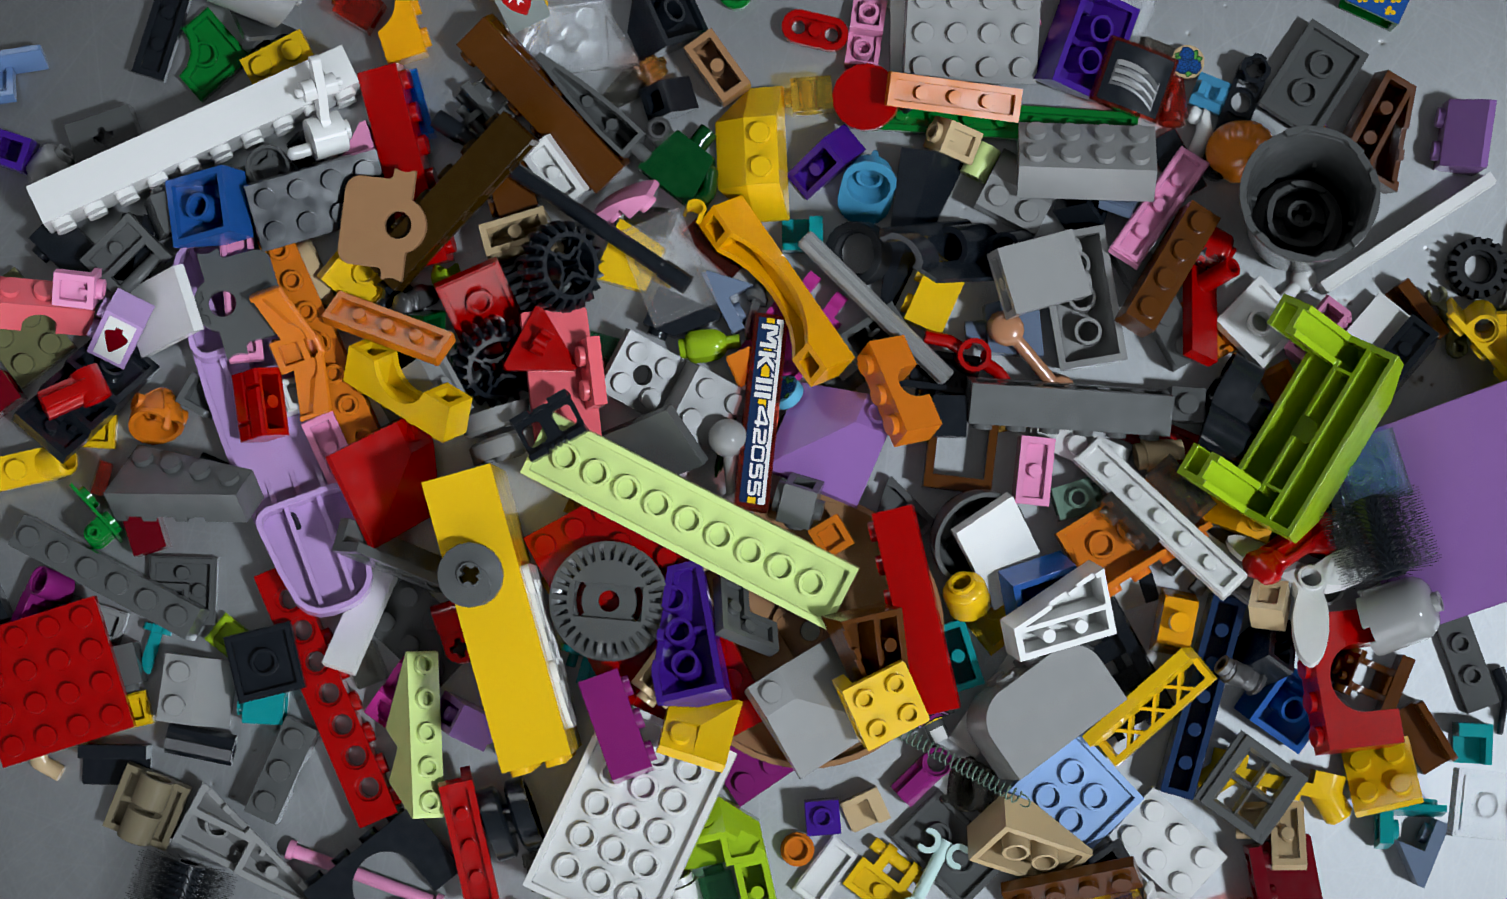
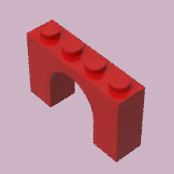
M1357 609L1329 612V636L1323 658L1313 668L1305 666L1300 660L1297 662V672L1302 679L1304 688L1303 706L1308 713L1310 722L1309 740L1314 747L1315 756L1389 748L1405 742L1399 708L1368 712L1357 711L1346 706L1333 690L1330 670L1337 653L1343 649L1371 647L1369 642L1375 641L1370 627L1362 628Z

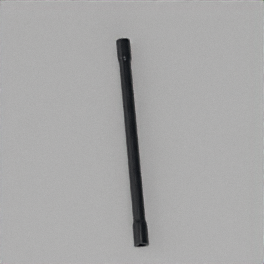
M440 110L435 115L430 125L451 141L462 146L473 138L476 140L479 138L466 125L443 110ZM519 164L509 175L510 178L655 273L659 279L683 294L693 281L694 277L671 261L663 259L523 165Z

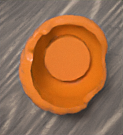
M1251 120L1230 121L1216 129L1209 137L1205 149L1206 159L1210 167L1220 173L1225 180L1232 183H1240L1244 168L1253 152L1265 140L1267 141L1273 136L1270 130L1261 123Z

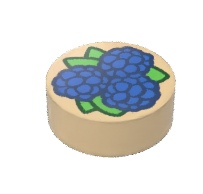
M1183 45L1177 48L1170 57V60L1175 63L1172 73L1181 80L1194 79L1203 70L1204 56L1195 46Z

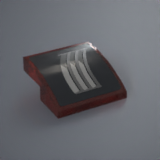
M1111 35L1089 100L1114 111L1125 112L1149 124H1157L1179 60L1138 43Z

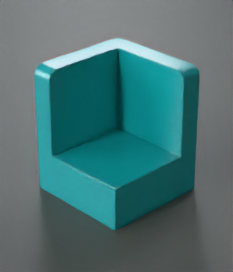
M809 216V219L782 221V253H805L798 246V243L810 231L823 242V216Z
M1452 722L1451 747L1458 756L1454 763L1492 765L1494 724Z

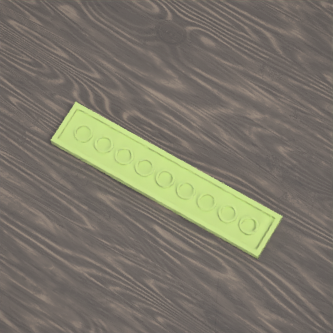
M556 412L553 413V417L561 431L576 424V422ZM543 428L532 448L546 441L547 435ZM591 430L571 442L568 441L567 444L563 443V446L558 447L557 450L551 449V454L535 463H532L529 457H527L520 471L521 474L825 630L827 629L821 616L838 612L860 569L858 566Z

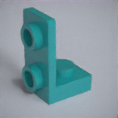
M1424 799V803L1373 814L1374 849H1388L1394 844V840H1398L1399 821L1394 819V816L1443 817L1448 812V806L1438 805V800Z

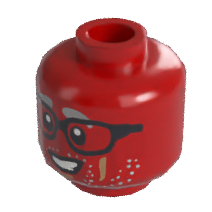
M1216 226L1197 258L1195 265L1208 270L1229 257L1233 258L1237 250L1233 246V236Z

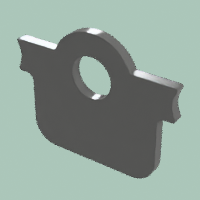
M218 249L208 254H197L205 282L197 289L194 298L203 326L211 331L220 333L227 360L239 354L248 355L247 345L250 342L276 336L277 334L258 308L249 300V296L252 293L278 285L268 254L261 250H250L229 257H221ZM224 291L234 296L236 308L230 315L220 317L211 312L209 301L217 292Z

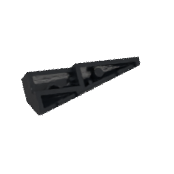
M902 147L890 227L937 222L961 174L960 169L963 163L942 153ZM902 241L890 242L892 245V261L888 271L883 276L880 299L886 305L892 301L896 306L914 269L912 266L916 261L915 254Z

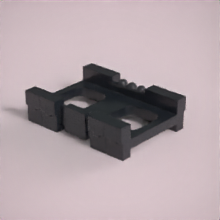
M562 389L546 399L548 403L538 406L532 410L533 412L526 410L509 420L520 437L532 463L551 454V449L557 450L558 447L563 446V443L567 444L568 441L571 442L589 432L570 393L566 389ZM569 405L577 422L570 428L561 431L553 417V413L561 407ZM539 422L547 435V439L542 444L531 448L523 431L533 423Z

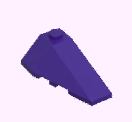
M693 561L667 566L666 585L664 586L661 604L663 609L660 629L658 628L657 648L655 660H653L651 668L657 705L703 707L732 700L720 637L715 635L714 610L704 567Z

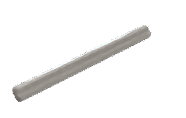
M808 232L799 241L798 246L890 337L905 336L916 363L938 384H944L953 375V370L813 232Z

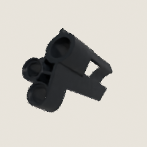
M968 219L879 229L880 239L884 243L902 241L907 244L915 254L916 261L912 267L935 283L994 281L987 254L997 248L1012 245L1013 242L1016 244L1034 239L1033 235L1026 230L997 233L987 224H972ZM939 256H940L945 262H940Z

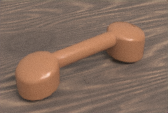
M997 311L991 315L986 327L988 335L994 342L1006 347L1013 346L1043 382L1074 384L1073 380L1063 374H1053L1023 338L1025 330L1020 317L1006 320L1004 311Z

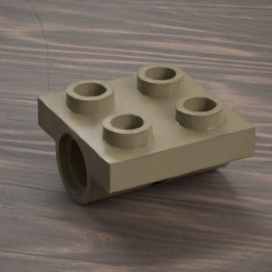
M129 761L102 826L117 831V835L121 839L131 844L142 847L150 845L166 851L193 787Z

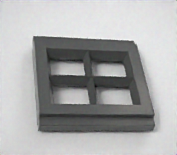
M1240 730L1194 798L1262 845L1309 778ZM1249 751L1265 761L1251 783L1235 772ZM1270 766L1286 776L1272 798L1256 787ZM1230 778L1246 788L1232 809L1216 799ZM1251 793H1254L1267 803L1253 824L1237 814Z

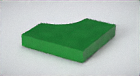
M208 7L183 28L189 40L190 56L186 68L179 75L202 103L242 70L243 66L240 59L250 55L242 49V45Z

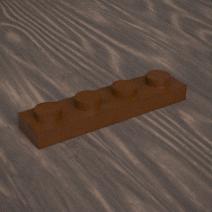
M1134 856L1001 882V894L1004 899H1093L1099 896L1143 888L1142 875Z

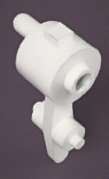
M316 54L308 57L310 79L299 82V89L295 90L296 97H302L305 103L314 100L316 116L303 120V131L307 143L289 148L287 150V157L290 160H298L312 155L316 161L321 159L327 161L337 158V154L350 150L349 139H352V131L347 119H342L337 110L329 112L327 97L339 93L338 86L343 85L341 77L336 78L333 72L323 74L320 57Z

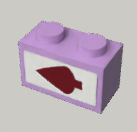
M117 288L112 299L105 297L96 315L102 319L95 318L87 333V336L92 338L87 352L124 370L155 306Z

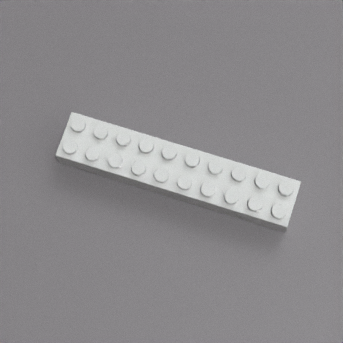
M339 45L319 54L323 74L333 72L336 78L341 77L343 85L338 86L339 93L327 96L329 109L336 105L341 109L357 101L356 96L361 95L360 84L343 46ZM306 60L26 186L42 223L51 234L57 232L58 235L66 234L77 228V222L89 218L90 221L97 220L109 213L108 208L119 203L121 207L128 206L140 199L139 194L163 186L165 181L201 171V166L214 161L215 165L228 161L233 157L232 152L245 147L246 151L259 147L265 142L263 138L276 133L277 137L290 133L295 129L294 124L316 116L314 100L305 103L302 97L297 98L295 95V90L299 89V82L310 79L309 62Z

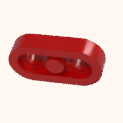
M795 9L787 13L782 21L783 36L788 42L795 45L825 52H837L846 45L848 40L846 24L836 17ZM795 23H802L805 26V30L797 34L792 30V26ZM833 30L837 33L838 38L835 41H828L825 38V33Z

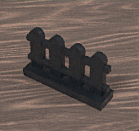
M1114 595L1110 597L1117 634L1112 637L1101 638L1102 642L1094 646L1093 652L1101 659L1103 664L1113 660L1119 672L1113 674L1112 677L1123 693L1128 690L1131 693L1138 687L1137 685L1144 682L1156 669ZM1125 653L1129 654L1133 662L1128 667L1121 657ZM1165 688L1160 692L1159 708L1171 709L1175 704ZM1153 699L1146 706L1152 707ZM1140 710L1135 715L1134 726L1146 720L1148 725H1151L1152 711ZM1126 722L1121 728L1128 729V722ZM1115 732L1110 737L1115 736L1118 742L1126 738L1125 734Z

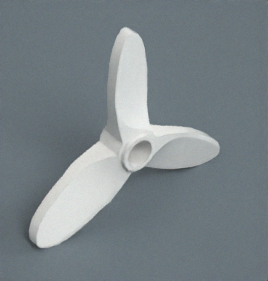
M1230 535L1226 540L1229 551L1241 562L1248 552L1265 545L1242 535ZM1342 550L1329 554L1315 565H1305L1296 561L1283 572L1281 578L1282 581H1289L1290 592L1295 598L1291 617L1294 647L1299 660L1309 668L1319 664L1327 647L1329 610L1324 594L1346 590V588L1358 584L1352 581L1348 583L1346 579L1351 578V576L1347 577L1348 575L1345 573H1340L1350 569H1345L1342 566L1345 565V561L1337 559L1347 554L1342 556L1334 554Z

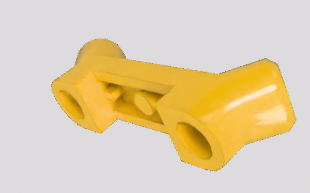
M44 447L0 456V492L36 484H45L66 478V476L72 475L77 470L78 455L75 453L64 464Z
M1213 748L1211 763L1201 770L1198 781L1199 787L1207 779L1226 752V749ZM1246 755L1235 772L1251 783L1258 770L1247 768L1249 755ZM1310 769L1308 782L1305 783L1294 800L1300 801L1301 795L1310 797L1326 824L1330 825L1343 821L1351 815L1352 806L1343 794L1347 777ZM1266 772L1256 787L1266 794L1268 788L1278 789L1286 777ZM1230 778L1221 792L1236 784L1237 781Z

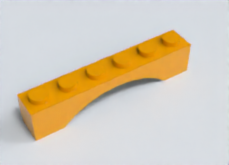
M741 195L713 205L702 219V222L698 224L717 252L732 259L749 271L773 297L789 329L792 344V361L809 386L813 387L839 376L854 360L855 356L744 197Z

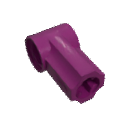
M938 744L932 746V748L929 751V754H932ZM940 745L936 752H941L944 746ZM945 747V750H944V752H943V754H944L945 756H946L947 752L949 751L946 747ZM928 752L923 753L890 787L905 803L912 807L936 782L949 773L951 770L950 764L945 765L940 770L932 769L927 763ZM951 753L947 757V764L951 761Z

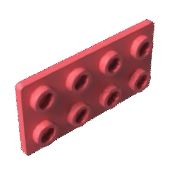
M585 307L569 313H553L545 310L574 358L577 369L573 372L526 371L530 410L533 412L532 410L538 406L547 404L548 401L546 399L562 389H566L570 393L588 429L602 436L599 408L608 404L600 336L590 337L588 315ZM523 312L519 315L521 330L531 312ZM565 405L555 411L577 422L569 405ZM539 422L532 424L534 443L542 429Z

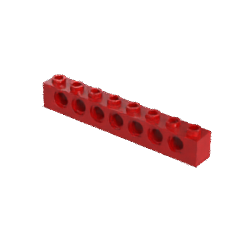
M276 568L254 576L253 578L273 625L287 621L292 622L307 688H303L301 691L359 828L361 829L398 813L396 808L402 802L386 776V772H389L390 768L382 752L377 754L372 741L377 740L373 727L369 721L364 723L359 712L360 709H363L359 694L356 690L350 691L346 678H349L350 674L326 666L321 671H315L310 667L309 658L312 653L317 651L325 656L333 637L331 629L329 627L324 629L319 617L308 615L297 606L290 609L284 605L283 595L287 588ZM302 620L308 621L312 626V635L307 640L300 639L296 634V626ZM327 683H333L339 689V697L335 702L326 701L322 695L323 687ZM341 714L349 716L352 720V729L347 734L339 732L335 725L337 717ZM353 746H360L366 753V759L361 765H356L349 759V751ZM367 777L374 778L379 784V791L375 796H368L362 790V783Z

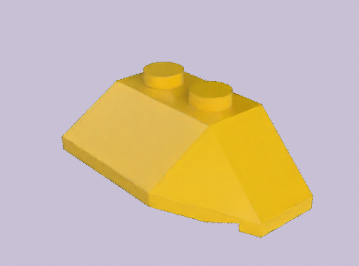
M784 87L751 88L715 122L718 190L729 200L742 195L761 223L790 221Z

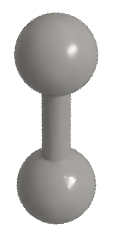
M722 419L716 422L709 432V444L712 450L723 457L726 494L722 498L754 513V505L752 503L739 501L740 486L737 455L745 448L747 432L740 422L734 419Z

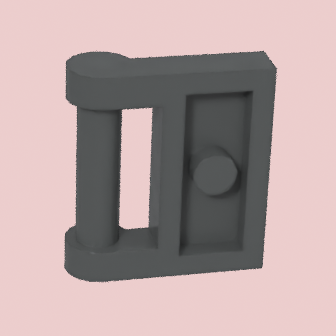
M128 212L80 261L91 272L94 268H102L101 279H106V288L114 295L117 288L131 293L162 262L167 263L173 255L131 212ZM146 245L152 253L120 284L113 276Z

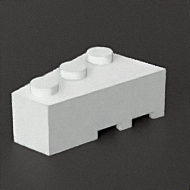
M1088 560L1000 619L1006 652L1022 662L1117 634L1104 568Z

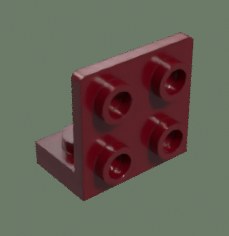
M1305 834L1307 870H1272L1270 840L1265 841L1262 845L1259 843L1242 845L1253 899H1323L1312 840L1309 834Z

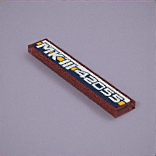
M755 312L753 317L742 425L746 431V441L738 454L733 503L748 511L767 514L788 327L783 316Z

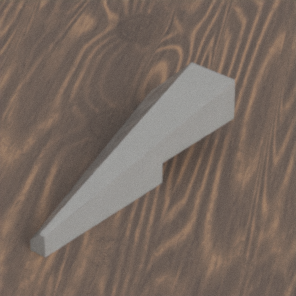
M202 782L179 823L172 841L233 870L234 874L285 899H307L303 894V891L308 888L304 880L208 784Z

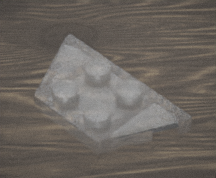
M604 1L548 7L550 16L531 25L523 43V46L535 59V56L541 52L573 74L641 66L639 57L635 54L627 37Z

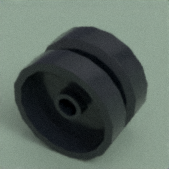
M523 776L505 781L504 793L507 801L506 804L500 791L494 786L476 791L484 830L500 862L518 856L519 845L516 834H518L523 847L529 852L539 849L545 838L534 800Z

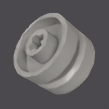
M529 398L499 405L469 416L467 431L464 433V436L470 439L484 436L488 438L473 444L469 449L474 466L493 462L499 463L526 454L525 452L527 451L509 420L526 410L531 412ZM529 426L524 429L523 434L532 448L534 445L533 426Z

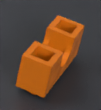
M899 335L869 341L857 356L858 369L865 377L870 389L872 402L879 410L884 430L890 436L894 447L930 440L942 425L930 394L922 396L911 395L899 383V381H904L917 365L905 336Z

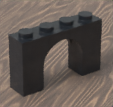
M399 805L396 808L398 813L386 817L389 822L379 831L373 826L358 838L362 843L353 852L346 848L331 860L335 866L328 872L323 874L321 870H318L304 881L308 888L303 891V894L307 899H355L353 879L358 867L368 857L380 852H394L407 858L434 891H437L458 874L455 859L422 818L412 819L408 811L402 805Z

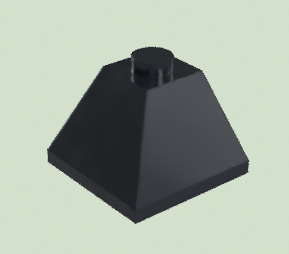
M632 0L627 33L641 63L675 52L708 30L695 0Z

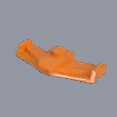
M274 285L252 293L249 296V300L255 304L279 337L271 340L269 346L281 374L284 375L294 371L301 415L300 421L303 422L332 412L324 357L327 349L321 334L309 326L281 286Z

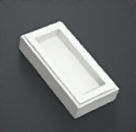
M833 834L792 889L804 899H828L860 857V854Z

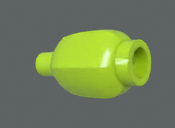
M716 329L691 331L685 335V338L678 339L679 353L681 358H688L690 362L696 364L718 360L726 354L728 349L741 347L740 335L726 336L723 332Z

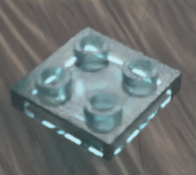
M1392 427L1374 432L1369 438L1338 490L1342 503L1355 502L1353 500L1370 496L1372 492L1374 495L1402 490L1400 492L1406 491L1404 493L1409 495L1407 492L1413 491L1412 487H1410L1409 477Z

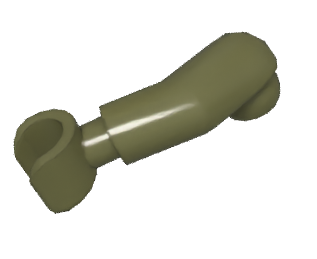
M1438 286L1440 299L1437 302L1431 299V292L1427 290L1424 298L1431 306L1437 307L1439 317L1450 330L1445 335L1446 353L1451 358H1462L1468 352L1467 336L1464 333L1460 337L1447 323L1449 318L1446 315L1448 312L1446 305L1448 292L1446 288Z

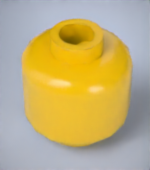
M957 572L949 578L943 587V598L948 611L954 619L960 622L976 621L982 618L990 609L991 596L984 579L975 572Z

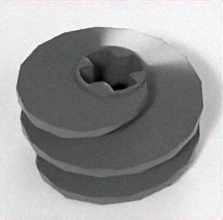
M468 542L456 545L446 552L439 563L437 572L439 588L449 601L458 606L469 608L485 605L497 596L503 585L504 571L500 559L493 550L482 544ZM466 566L470 569L478 568L480 573L476 575L479 579L476 584L471 581L463 582L462 576L465 573L462 570Z

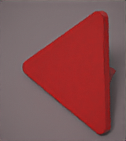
M535 306L506 358L503 369L505 371L573 372L577 369V365L544 308Z

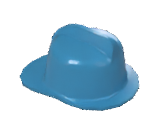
M873 150L871 155L866 154L854 159L843 174L838 193V208L841 214L850 222L878 223L887 216L891 208L897 186V178L889 163L884 158L879 157L877 150Z

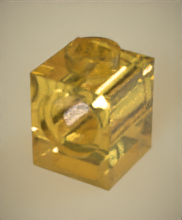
M831 75L790 78V87L784 88L785 108H792V117L833 114Z

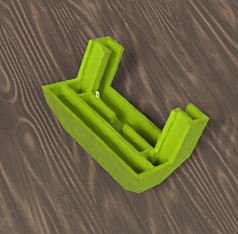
M1284 293L1268 319L1267 324L1306 352L1305 356L1238 467L1214 452L1210 453L1194 443L1177 473L1227 506L1296 544L1322 518L1320 516L1324 515L1323 512L1327 510L1392 402L1404 364L1398 355L1352 336L1312 305Z

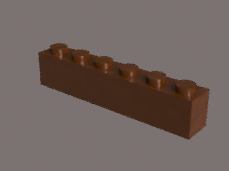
M493 13L484 16L456 44L462 50L460 55L464 61L472 67L477 66L485 75L483 78L485 83L495 92L500 91L507 98V105L510 110L519 117L523 116L531 124L530 130L539 140L545 135L551 134L590 188L588 191L593 190L597 194L632 162L629 158L621 157L587 123L553 82L542 65Z

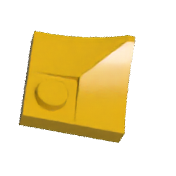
M729 700L703 707L668 706L656 752L722 773L726 766L743 701Z

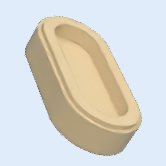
M308 239L297 244L317 293L326 306L331 303L336 293L316 276L324 266L314 244Z

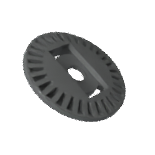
M601 541L583 546L567 557L554 575L549 594V608L553 624L565 643L585 657L599 661H620L633 657L644 651L656 640L658 628L660 629L663 609L661 604L664 586L666 585L664 575L651 557L630 544L618 541ZM581 582H584L586 585L582 594L584 613L580 616L576 597ZM640 587L643 595L642 612L636 621L633 618L638 602L635 589ZM608 590L615 592L620 600L618 608L611 612L603 610L599 604L600 595Z

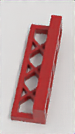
M470 765L461 767V777L438 782V789L464 899H500Z

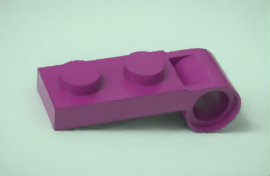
M38 566L32 572L10 622L56 608L57 603H67L73 595L75 580L54 569Z

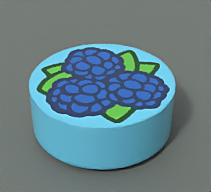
M786 375L778 379L775 403L778 409L785 410L793 407L803 395V385L794 376Z

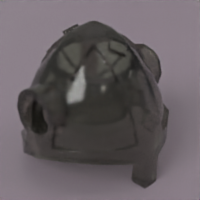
M972 756L961 758L957 765V770L967 760L962 773H965L970 763H972L968 776L978 766L973 779L975 780L983 769L984 771L979 778V783L984 780L985 775L989 772L984 785L986 786L994 775L995 777L990 784V789L995 786L998 776L990 767L975 760ZM959 758L953 761L952 767L956 765ZM952 768L948 777L947 794H942L939 800L943 804L950 803L954 808L962 812L978 810L979 813H982L994 801L995 793L994 789L989 790L988 786L983 787V783L978 784L977 780L972 781V777L967 778L966 774L962 775L961 770L956 772L955 768Z

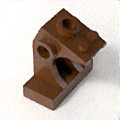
M1361 648L1340 650L1335 656L1330 670L1333 690L1348 696L1351 695L1353 690L1377 700L1374 711L1396 709L1416 660L1403 654H1396L1392 667L1389 668L1367 659L1366 655L1368 652ZM1359 664L1375 670L1368 688L1352 681Z

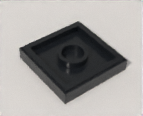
M291 621L223 637L239 704L307 688Z

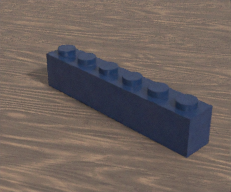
M1214 593L1208 594L1194 651L1218 679L1175 716L1155 787L1158 791L1189 800L1194 799L1225 683L1220 680L1219 675L1214 672V667L1222 656L1227 655L1231 659L1233 657L1247 606L1239 599L1228 596L1222 601ZM1194 664L1188 668L1184 686L1196 687L1205 679ZM1183 690V697L1190 691Z

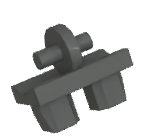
M483 78L473 84L468 80L460 87L461 91L456 96V99L462 106L456 112L464 119L461 123L466 125L468 129L472 128L478 136L485 131L483 128L485 123L495 113L500 115L505 111L515 118L516 114L510 110L506 101L502 102L495 109L487 101L494 95L495 91L485 83Z

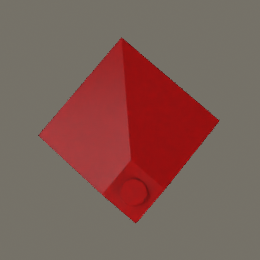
M401 417L393 420L325 457L368 546L376 549L430 518L421 482L437 478L434 442L431 435L415 425L409 424L404 418Z

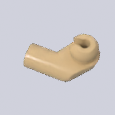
M48 754L29 760L34 769L55 781L61 778L66 766L49 758Z

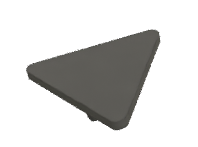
M230 10L244 39L242 49L249 54L254 53L256 49L259 50L271 44L270 40L280 39L297 30L282 23L278 27L273 28Z

